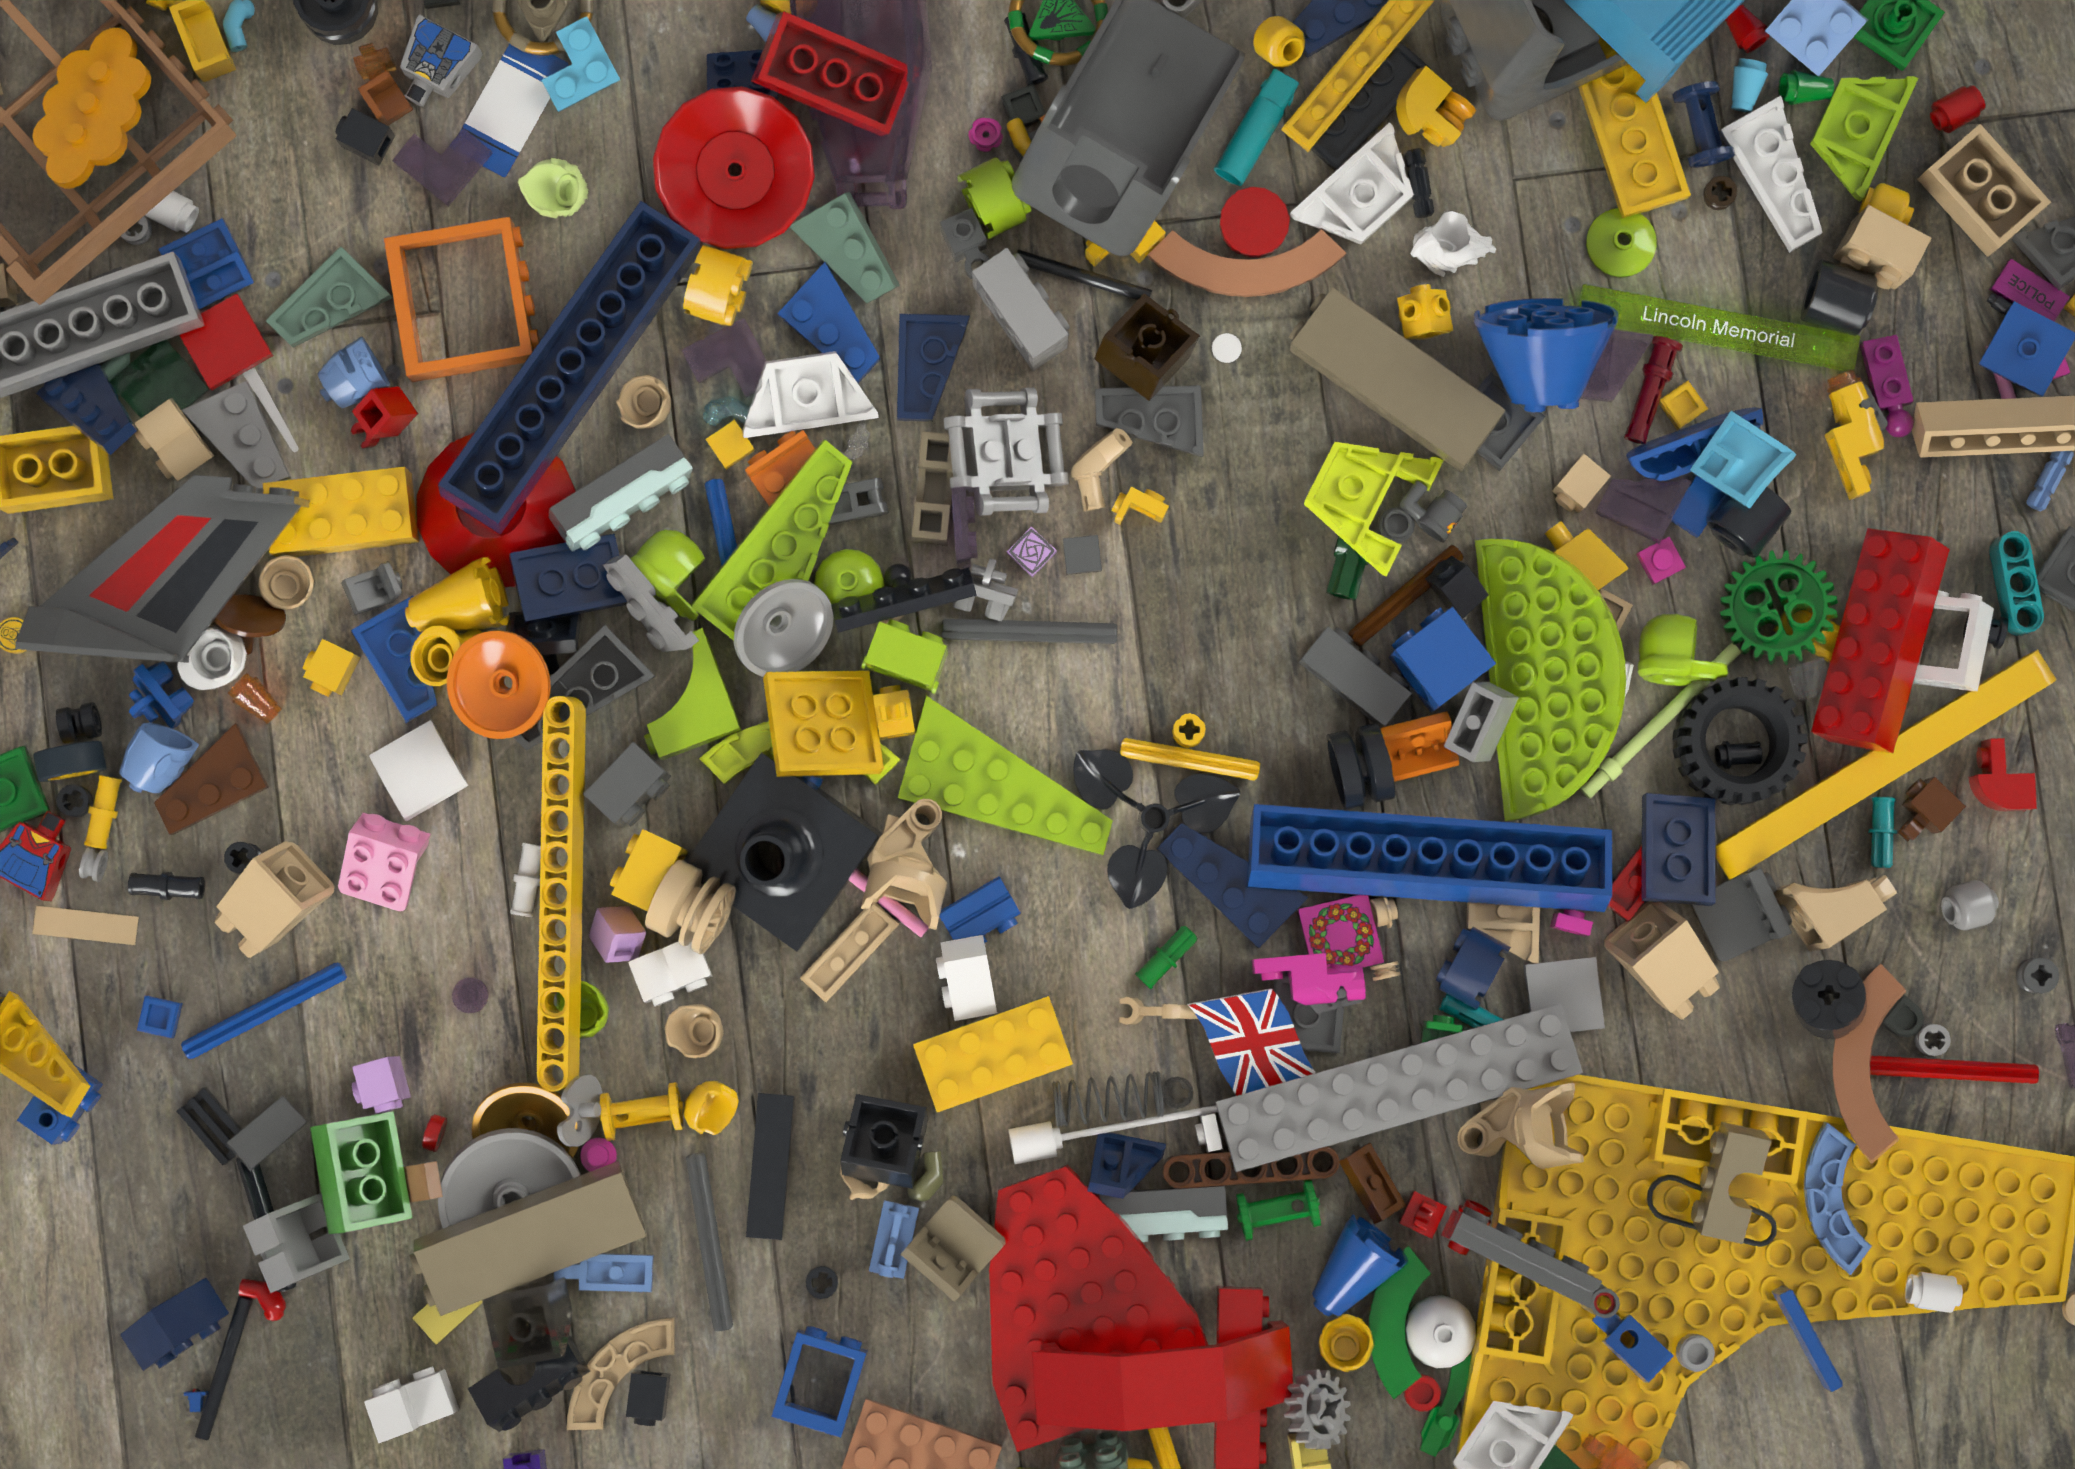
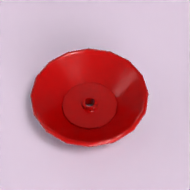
M743 86L710 89L684 102L662 127L653 156L655 190L669 218L700 238V242L722 249L757 247L783 234L805 209L815 178L812 145L798 117L773 96ZM739 164L742 167V172L739 176L733 177L729 174L731 165Z
M471 433L451 442L428 465L417 493V527L430 556L450 575L477 559L488 558L490 562L486 565L489 569L496 567L504 587H515L509 554L566 543V540L562 538L548 518L549 510L555 504L575 493L576 489L563 461L556 456L500 535L440 495L438 484L474 435V433Z

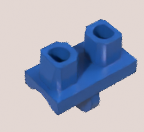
M161 661L147 669L143 664L135 668L134 673L136 675L132 681L145 697L142 696L138 689L129 693L130 698L135 703L129 710L131 716L137 718L144 714L148 721L152 723L159 717L153 710L154 707L169 728L174 729L180 725L181 716L193 706L194 700L183 687L169 696L164 692L161 687L172 681L174 677L164 661Z

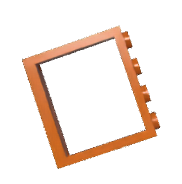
M510 217L384 238L405 372L411 382L526 362L539 344L540 337L538 330H532L530 316H535V306L532 295H526L524 282L530 281L529 270L526 260L520 261L518 249L524 247V240L521 235L520 226L515 227ZM502 234L520 346L423 362L405 250Z

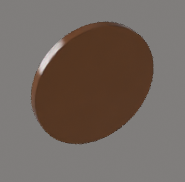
M241 594L233 595L214 621L222 629L239 635L243 640L247 655H249L253 651L254 637H266L281 631L285 626L286 614L283 609L272 607L263 597Z

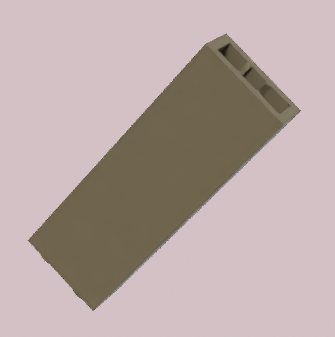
M1332 287L1327 295L1321 292L1309 309L1313 312L1306 323L1300 321L1291 332L1289 338L1293 341L1291 342L1290 352L1462 473L1501 420L1506 410Z
M617 1161L414 1240V1253L409 1256L415 1273L417 1275L423 1273L427 1285L423 1286V1291L429 1306L436 1305L440 1316H443L646 1237V1232L620 1162Z

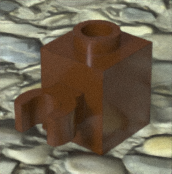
M1936 777L1928 778L1924 781L1919 778L1905 792L1909 797L1902 804L1913 816L1899 828L1897 833L1907 842L1909 840L1913 841L1922 832L1924 827L1932 834L1940 833L1966 806Z

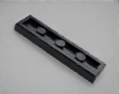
M758 1093L746 1237L774 1240H782L794 1108L793 1095Z

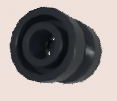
M94 702L84 703L78 709L65 707L56 710L57 729L63 743L76 742L79 737L83 736L89 739L101 737L102 723L98 708Z

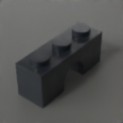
M562 1333L544 1338L547 1348L543 1351L532 1352L536 1368L532 1378L526 1383L515 1385L509 1375L500 1369H496L468 1388L488 1426L498 1432L510 1430L517 1426L522 1420L521 1417L530 1411L539 1410L547 1406L552 1401V1397L563 1389L569 1390L581 1383L582 1377L589 1373L590 1370L570 1335ZM568 1337V1342L566 1344L554 1346L553 1342L551 1341L554 1339ZM537 1342L536 1344H534V1345L531 1346V1347L539 1346L540 1344H539V1342Z

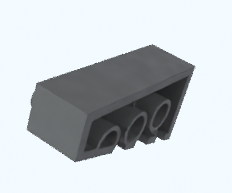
M604 625L550 677L551 691L549 699L555 696L575 697L582 701L585 706L586 716L654 678L655 675ZM566 703L559 710V716L564 722L570 716V708ZM543 716L531 729L514 737L526 751L543 742Z

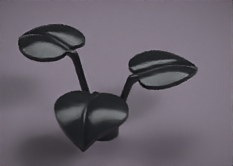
M1107 749L1080 750L1076 753L1074 759L1073 774L1075 784L1080 796L1086 803L1094 808L1104 810L1110 808L1118 797L1139 811V825L1146 831L1140 849L1134 845L1122 846L1111 855L1107 865V875L1110 884L1128 909L1136 908L1149 901L1159 891L1166 879L1167 862L1165 856L1159 851L1147 850V846L1154 833L1163 831L1168 826L1170 816L1182 812V821L1186 826L1198 833L1212 832L1227 820L1240 796L1239 789L1222 778L1207 774H1195L1184 778L1176 785L1174 796L1179 806L1168 810L1163 805L1157 803L1144 806L1123 793L1132 784L1133 771L1129 761L1121 756L1120 753Z

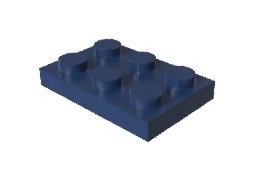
M615 533L600 536V541L586 550L580 547L572 552L566 543L509 554L524 625L623 606L628 603L621 591H617L611 586L606 577L608 572L603 566L611 558L620 556Z
M1646 793L1642 796V901L1712 906L1716 903L1714 798Z

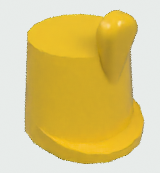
M439 625L425 629L414 642L411 650V666L415 675L421 682L429 686L447 684L448 668L458 648L471 637L483 632L479 629H469L464 634L456 633L447 626Z

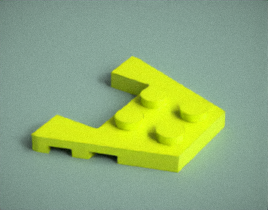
M1334 442L1305 499L1304 505L1379 573L1387 577L1402 545L1369 530V527L1395 476L1412 484L1415 481H1419L1429 491L1444 460L1437 457H1431L1430 460L1413 457V454L1400 452L1399 455L1379 452V448Z

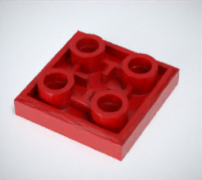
M237 293L201 313L205 326L179 335L212 391L274 356Z

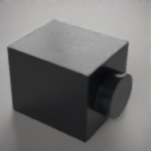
M353 108L348 116L344 115L340 119L335 131L337 134L336 140L342 148L380 166L395 138V134L389 126Z
M1453 556L1438 563L1433 572L1425 578L1447 609L1454 607L1461 618H1464L1489 596L1468 565Z
M635 1369L631 1373L626 1417L634 1418V1424L655 1426L656 1420L662 1421L666 1415L671 1374Z

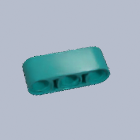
M2011 531L1997 537L1991 543L1989 555L2001 617L2008 619L2007 632L2014 636H2022L2037 630L2042 625L2044 612L2029 539L2019 531ZM2005 541H2010L2015 545V557H2010L2004 552L2003 545ZM2012 575L2018 576L2022 580L2023 589L2021 592L2014 591L2011 587L2010 579ZM2018 610H2023L2028 614L2029 625L2027 627L2021 626L2018 623Z

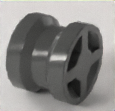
M2046 958L2026 959L2020 963L2016 971V980L2020 988L2027 993L2033 994L2050 992L2058 984L2060 976L2057 966Z

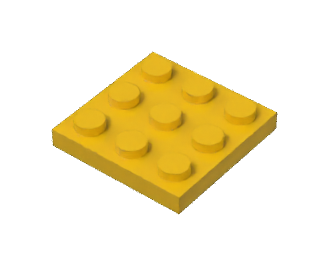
M869 671L766 672L763 682L777 777L881 774L884 765Z

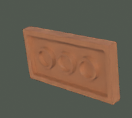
M866 1398L842 1469H995L1002 1445Z

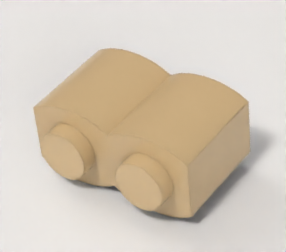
M172 398L135 422L138 428L134 433L136 438L146 450L150 447L154 449L160 458L156 461V464L167 479L173 476L179 481L214 457L208 445Z

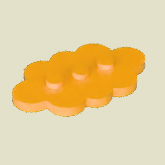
M109 28L95 37L89 51L77 50L63 58L57 68L58 84L50 88L43 97L42 105L46 115L36 124L32 138L34 145L48 157L46 162L47 175L57 186L64 189H72L82 185L90 177L95 165L107 166L120 159L127 149L128 139L126 132L136 126L141 118L142 110L138 100L150 88L151 75L143 63L136 59L138 51L136 41L124 29Z

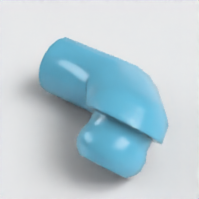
M250 0L232 1L223 19L222 25L231 52H238L247 48L241 26L244 19H250L255 13L254 5Z

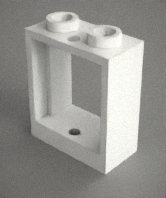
M1938 590L1934 605L1935 609L1969 612L1958 669L1920 665L1921 652L1913 684L1978 692L1994 611L1993 607L1982 601V596L1961 593L1960 598L1949 597V593Z

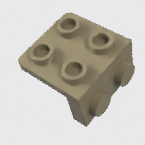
M950 1196L900 1255L955 1302L980 1271L1003 1248L1006 1240L966 1203L956 1196Z

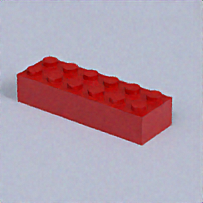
M1867 528L1811 732L1829 742L1894 753L1950 551L1949 548L1929 536Z

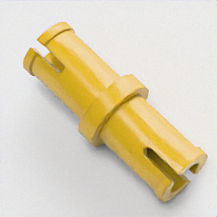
M99 775L94 803L88 809L91 817L84 845L107 849L112 819H116L118 811H115V806L122 779Z

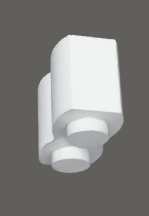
M678 941L628 962L644 1003L652 1001L654 1007L673 1000L674 996L672 993L686 988L687 993L707 986L706 979L712 977V973L704 953L698 954L692 951V942L687 946H682Z

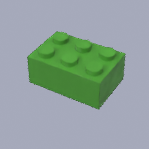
M394 1111L310 1127L328 1234L345 1233L412 1219Z

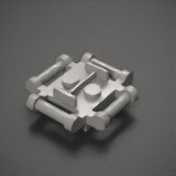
M1034 387L1022 388L1021 391L981 392L980 389H967L964 396L966 417L949 416L943 419L944 429L948 430L953 472V477L950 478L951 490L974 492L975 507L979 516L991 515L995 511L1032 510L1034 513H1046L1049 508V498L1045 492V487L1069 484L1068 472L1064 471L1060 426L1063 425L1062 413L1037 415L1038 395ZM1020 405L1021 414L981 415L982 406ZM1046 427L1051 474H1043L1038 428ZM1029 490L1030 496L992 497L990 491Z

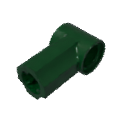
M1338 536L1333 555L1336 558L1326 593L1341 599L1355 601L1359 593L1365 565L1369 563Z

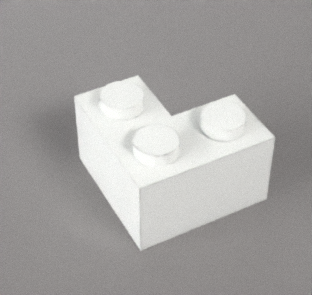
M431 1366L413 1373L414 1380L401 1385L400 1380L396 1379L372 1390L373 1397L364 1401L378 1443L411 1432L419 1426L449 1416L459 1410L445 1369L435 1372L434 1367Z

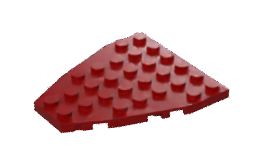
M1068 1165L998 1190L994 1228L1005 1238L1006 1244L990 1261L989 1268L992 1384L1017 1452L1088 1429L1037 1425L1032 1351H1041L1040 1344L1055 1342L1064 1351L1115 1354L1208 1345L1198 1314L1191 1304L1184 1300L1175 1288L1173 1281L1163 1273L1153 1260L1152 1254L1127 1222L1117 1212L1114 1213L1099 1198L1098 1194L1087 1192L1088 1186L1080 1180V1176Z

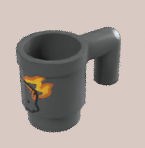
M1415 481L1402 498L1400 507L1416 520L1417 525L1435 540L1444 543L1462 519V513L1467 508V505L1454 493L1444 490L1439 497H1435L1425 510L1417 502L1426 492L1427 487L1421 482Z

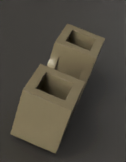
M922 431L917 496L914 504L911 538L913 543L948 546L953 490L950 487V478L953 477L949 434Z
M1721 1122L1719 1131L1713 1133L1710 1141L1712 1157L1709 1166L1703 1168L1700 1185L1703 1187L1700 1200L1694 1202L1691 1211L1693 1225L1701 1235L1743 1244L1752 1209L1744 1199L1730 1196L1728 1190L1731 1181L1739 1174L1753 1173L1762 1175L1771 1140L1762 1130Z

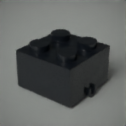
M856 1094L850 1121L845 1122L843 1136H846L840 1159L842 1175L913 1189L928 1124L927 1107Z

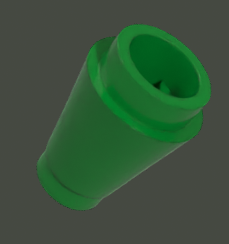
M1791 70L1789 73L1781 75L1778 93L1782 100L1788 102L1789 105L1831 99L1834 93V81L1832 78L1818 77L1814 74Z

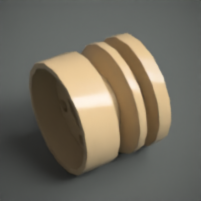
M678 860L671 866L660 883L649 906L645 925L666 938L671 937L681 926L679 944L687 946L692 942V951L703 954L723 930L731 912L736 889L735 886L729 883H724L719 888L720 880L715 876L711 877L700 888L703 875L702 870L683 860Z

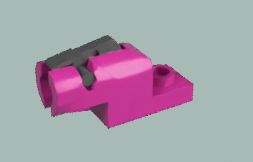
M1326 953L1251 960L1253 974H1261L1262 980L1283 979V971H1288L1291 1000L1305 1006L1310 1005L1317 1014L1360 1003L1366 997L1362 965L1349 966L1331 963V967H1327Z

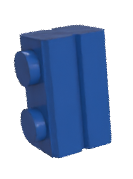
M998 876L942 909L940 918L953 940L983 935L984 943H986L987 940L984 935L995 929L1001 934L1017 925L1018 922L1015 917L1020 915L1021 912Z

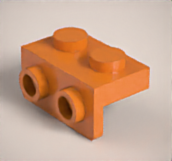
M1448 711L1380 728L1390 756L1394 782L1455 767L1460 764L1458 754L1444 747L1452 729V722Z

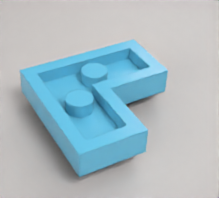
M587 16L556 32L572 62L566 68L542 79L558 112L620 81Z

